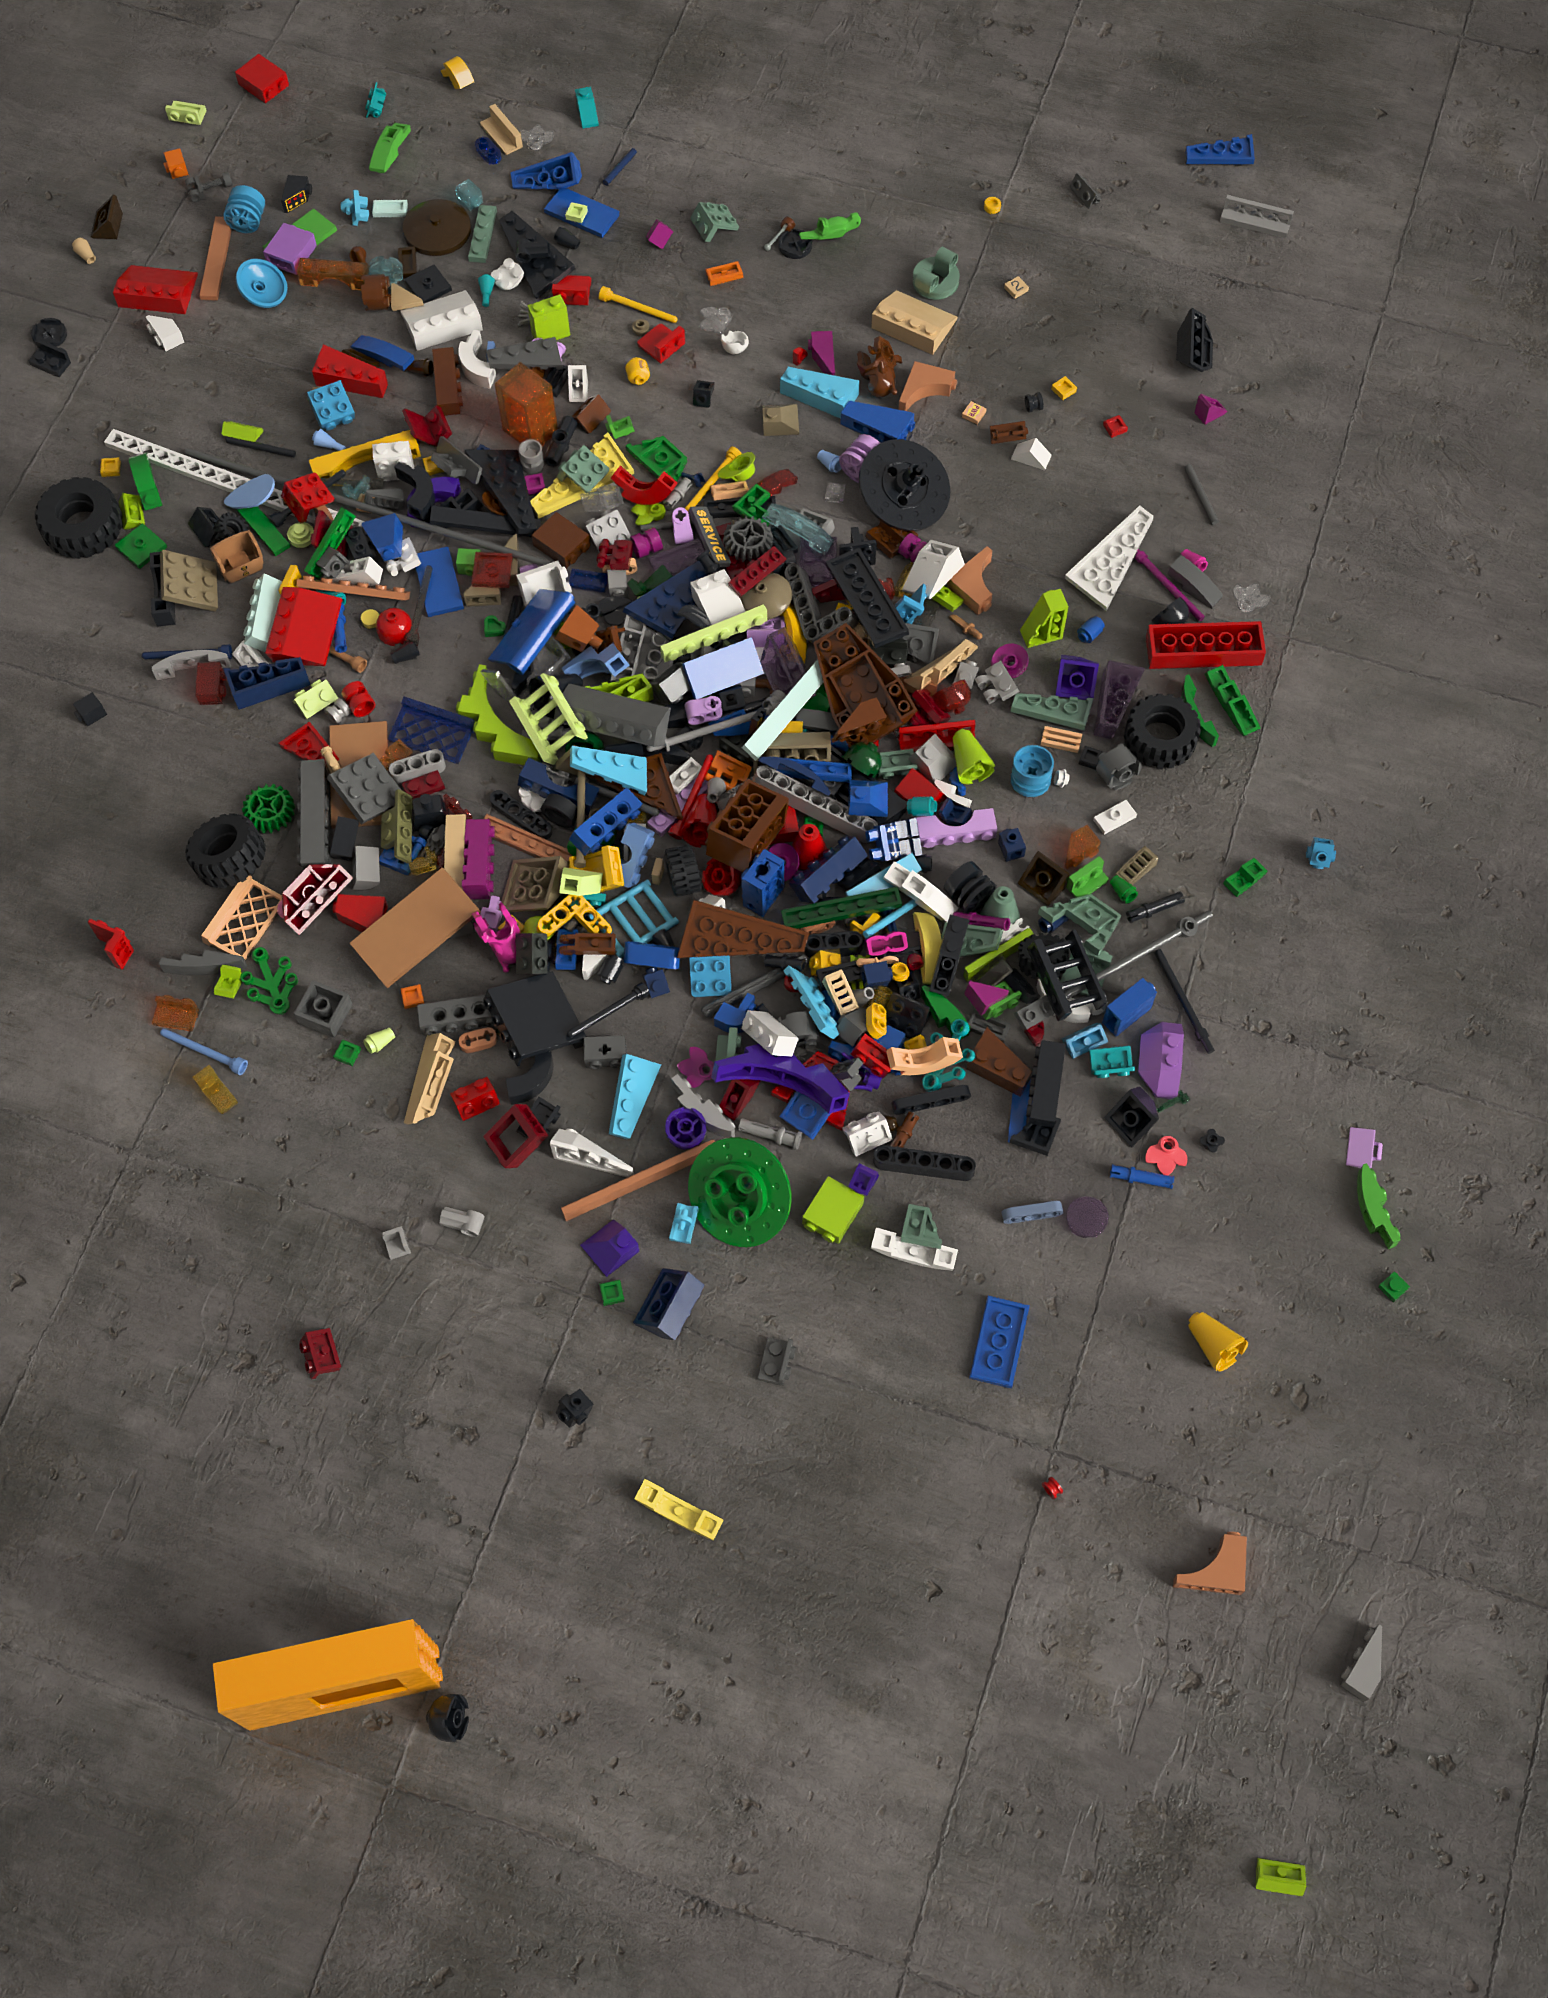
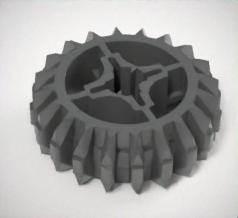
M747 516L744 519L738 517L737 521L732 520L731 525H727L723 543L730 557L735 556L736 560L741 558L742 562L745 560L750 562L752 559L757 560L772 547L773 535L770 527H767L766 522L761 523L760 518L755 520L754 516L751 519H748Z

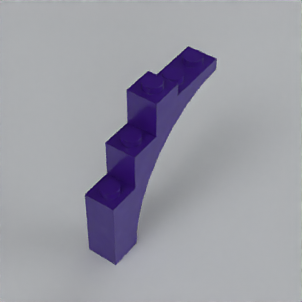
M760 1044L745 1047L744 1054L714 1061L711 1076L715 1082L751 1079L780 1084L806 1095L818 1103L828 1114L846 1109L850 1094L823 1063L805 1068L794 1054L793 1056L774 1057Z

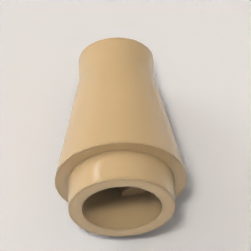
M83 238L74 240L72 243L73 251L88 264L93 263L96 257L88 241Z

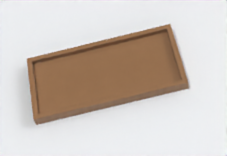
M387 721L330 726V747L338 756L339 760L337 762L341 768L374 753L389 773ZM330 785L331 827L335 829L338 816L356 820L357 818L334 787ZM382 814L362 825L359 823L358 827L381 825Z
M442 867L352 940L350 945L383 984L389 988L472 920V913L476 911L480 913L481 911Z

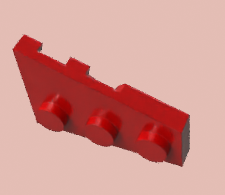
M310 722L278 743L282 749L303 760H325L320 751L322 748L329 746ZM333 751L332 754H333V756L335 757V759L338 761L339 758H338V756L335 754V752Z

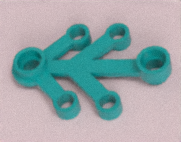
M962 1019L954 1020L951 1024V1031L954 1033L952 1038L960 1041L962 1036L968 1034L969 1024ZM935 1032L931 1035L930 1041L935 1043L936 1037L939 1036V1039L944 1036ZM969 1048L962 1051L963 1058L954 1064L964 1060L967 1062L973 1061L975 1052ZM957 1066L951 1072L942 1074L945 1068L926 1073L922 1079L923 1088L927 1092L939 1090L942 1083L952 1079L962 1080L966 1075L965 1070Z

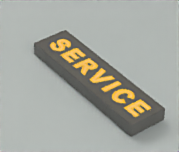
M690 507V516L705 550L711 551V556L716 563L720 564V567H729L731 561L707 507Z

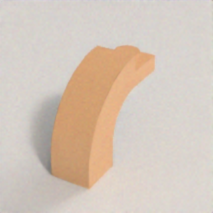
M942 1037L932 1045L920 1049L908 1050L891 1047L886 1051L890 1069L900 1070L901 1075L931 1073L946 1068L963 1058L959 1040Z

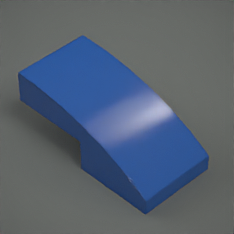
M558 929L555 969L576 970L577 955H563L559 953L560 946H575V943L563 944L559 941V937L561 935L578 933V930L569 932L565 929Z

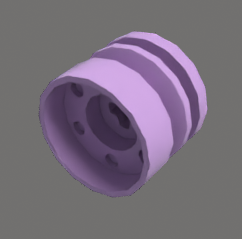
M859 435L851 444V447H848L839 457L842 470L850 479L859 483V472L863 460L875 446L880 444L877 439L870 435Z

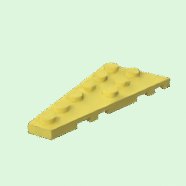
M608 432L590 450L609 467L608 474L589 493H585L568 477L563 482L558 478L554 479L551 486L544 488L530 501L532 510L538 519L614 484L615 482L610 478L620 465L631 475L634 474V469Z

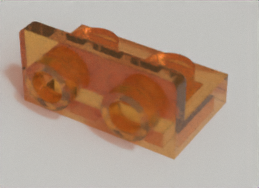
M169 995L155 997L157 1007L152 1020L154 1026L193 1032L199 1012L193 1000L183 998L182 1000L175 999Z

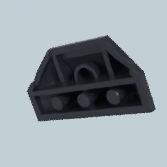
M1191 308L1177 332L1176 360L1189 368L1204 372L1212 369L1213 339L1210 329L1205 322L1207 321L1206 316Z

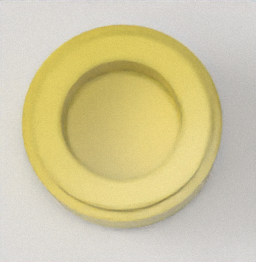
M373 609L364 611L361 615L363 626L369 629L375 628L379 613Z

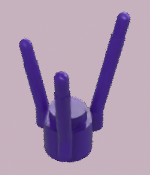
M845 1052L841 1053L848 1060L854 1059V1057ZM862 1064L861 1067L867 1071L865 1073L859 1071L858 1074L864 1077L862 1083L866 1085H856L854 1089L872 1092L873 1088H879L882 1078L874 1075L867 1066Z

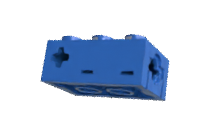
M766 849L754 857L752 866L749 869H745L741 876L744 907L764 917L784 889V860Z

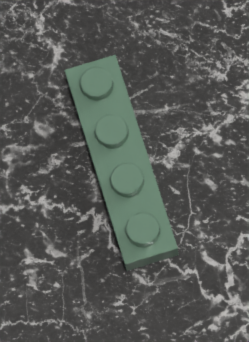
M479 205L468 255L469 262L486 263L497 214L496 206Z

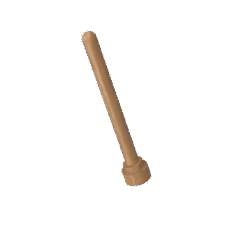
M330 646V654L350 663L353 670L359 673L364 671L367 666L366 659L360 656L352 657L345 652L338 653L335 651V647Z

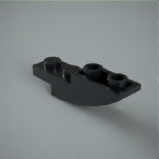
M949 915L929 989L930 992L949 997L969 924L968 919Z

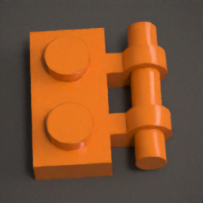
M717 750L709 768L716 773L715 775L707 773L704 780L709 781L714 777L720 778L721 775L731 779L730 783L724 781L727 792L734 788L737 783L741 784L746 781L752 767Z

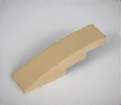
M466 814L446 815L444 869L463 890L462 880H464V874L462 871L463 865H466L464 849L467 848L465 845Z

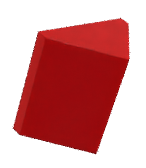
M914 768L909 771L894 791L905 801L913 797L932 796L938 805L947 798L936 785Z

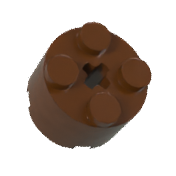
M384 274L362 275L361 280H365V285H361L363 304L367 305L365 310H388V307L391 305V294H388V287H390L389 276Z

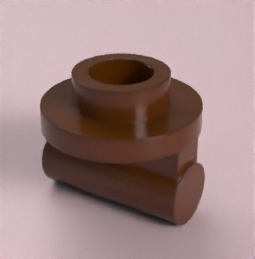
M361 246L353 247L349 253L351 261L356 264L359 263L361 267L366 266L365 249Z

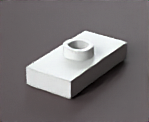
M1124 800L1095 816L1093 821L1105 835L1136 818L1137 813L1128 801Z

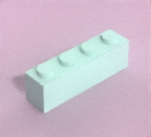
M263 574L254 581L253 589L255 590L250 599L251 610L246 618L248 625L243 633L245 636L244 644L263 652L266 651L281 596L278 590L282 584V581L267 574Z

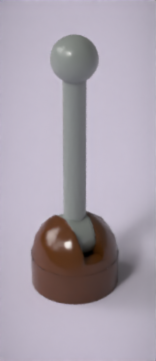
M786 216L781 221V230L768 244L764 245L766 251L771 249V245L783 232L787 230L790 232L795 228V222L790 217Z

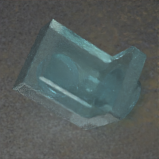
M364 474L354 488L347 482H344L341 489L348 498L356 500L361 493L364 495L366 490L370 488V485H368L370 478Z

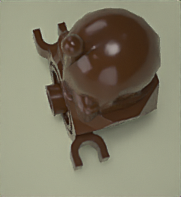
M881 336L874 338V347L868 346L869 353L872 355L876 354L874 362L871 363L870 357L860 350L857 353V366L861 376L870 381L867 386L869 393L874 397L883 398L890 393L893 395L897 394L894 367L897 365L896 363H902V358L899 355H894L890 343Z

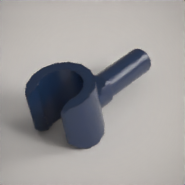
M681 473L682 477L693 480L696 487H701V482H706L701 473L695 475Z

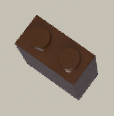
M557 512L532 534L534 547L554 561H558L566 569L571 564H574L578 557L590 547L589 534Z

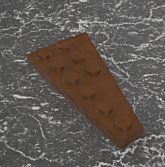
M693 900L677 958L804 952L810 932Z

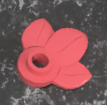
M1164 1136L1160 1138L1158 1144L1149 1147L1145 1161L1146 1163H1157V1168L1161 1174L1170 1175L1176 1165H1187V1154L1178 1147V1142L1175 1138ZM1164 1145H1170L1171 1149H1166Z

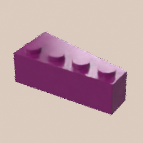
M490 819L466 820L465 845L468 848L464 849V861L467 865H463L464 880H462V888L471 900L490 899L491 892H494V881H491V874H494V862H491V856L495 855V846L492 844V838H495V826L491 825Z

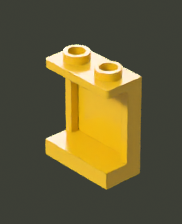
M604 846L601 847V851L587 854L584 856L586 861V867L576 868L574 866L576 856H570L569 868L603 873L600 893L623 887L624 880L618 847Z

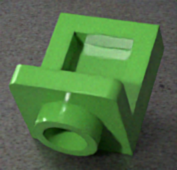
M610 415L606 416L608 422L605 423L608 433L613 434L614 439L635 432L630 416L612 422Z

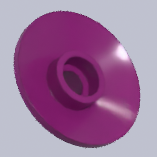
M1014 643L999 647L991 660V665L1001 660L1012 679L1020 676L1026 670L1029 663L1026 650Z
M787 843L775 844L768 851L784 861L786 860V865L784 866L785 882L796 874L799 867V856L793 846Z

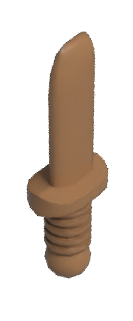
M954 614L949 616L950 620L963 629L964 634L969 633L977 640L982 639V634L974 628L975 624H968Z

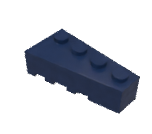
M301 657L278 660L275 664L258 663V666L255 667L244 665L234 670L224 668L229 687L239 710L311 685Z
M846 835L837 841L838 845L834 848L826 849L820 859L811 861L807 865L808 868L803 872L799 871L792 876L793 880L789 882V885L801 902L814 904L819 900L817 898L818 895L825 894L831 889L829 887L830 884L839 882L844 877V871H851L868 856L855 836Z

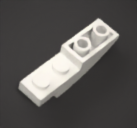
M895 861L883 877V880L894 887H898L900 891L914 899L917 905L944 923L948 922L950 914L953 915L958 910V907L934 885L913 870L910 872Z

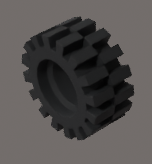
M227 512L222 514L215 522L213 534H217L215 536L216 540L220 539L222 541L234 535L228 531L226 526L232 528L236 534L248 531L249 529L247 528L249 526L244 524L246 522L244 519L240 520L241 516L237 515L235 517V513L230 515Z

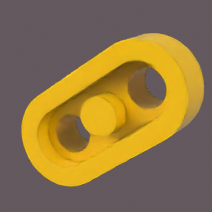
M873 1003L866 1009V1028L875 1039H880L886 1034V1010L878 1003Z

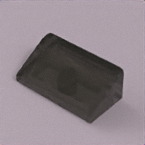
M1000 953L971 979L973 982L995 986L1009 975L1013 969L1005 956Z

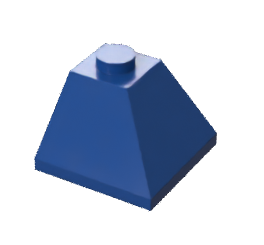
M849 780L848 815L887 817L888 782Z

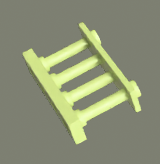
M542 673L540 676L545 683L527 699H520L514 696L509 702L543 761L554 765L559 760L556 756L557 750L574 736L582 739H587L588 737L585 733L584 725L578 721L559 689L557 679L554 676ZM549 691L554 699L537 713L532 714L530 705ZM558 705L562 714L542 730L538 725L539 720ZM567 721L571 730L552 745L549 744L547 740L548 735Z

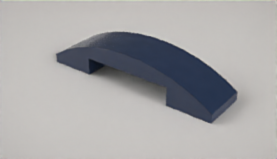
M760 757L758 760L777 770L779 764H782L813 780L810 788L826 796H829L831 793L825 783L814 772L795 761L781 757Z

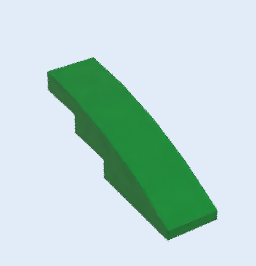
M1222 665L1206 672L1205 676L1213 692L1242 736L1261 729L1245 695L1241 696L1235 681L1230 680L1224 666Z

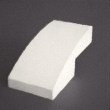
M935 779L934 783L947 797L970 808L972 800L956 795V786Z

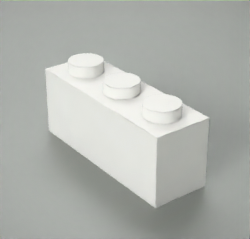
M747 1010L741 1029L770 1054L793 1056L798 1037L768 1012Z

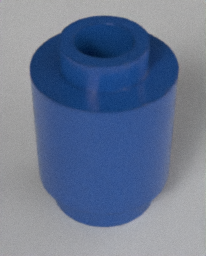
M1097 616L1089 618L1077 630L1080 641L1091 643L1100 635L1105 627L1102 619Z

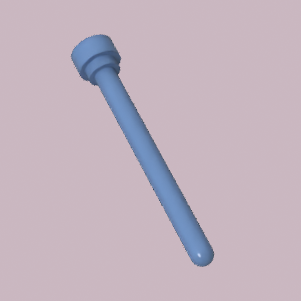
M162 1029L160 1031L161 1036L228 1065L232 1072L238 1075H242L247 1068L248 1061L243 1058L234 1057L232 1059L170 1030Z

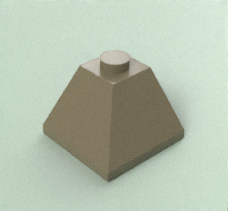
M797 404L762 405L764 436L799 435Z

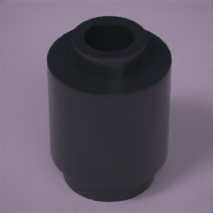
M615 955L606 957L597 974L600 976L599 980L608 985L611 982L616 983L624 967L622 965L624 960Z

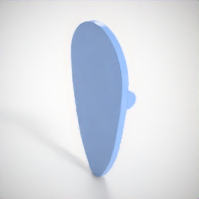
M264 474L244 483L225 498L224 504L233 509L258 507L272 494L275 486L274 478L269 474Z

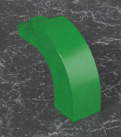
M147 453L129 457L132 475L145 511L163 506Z

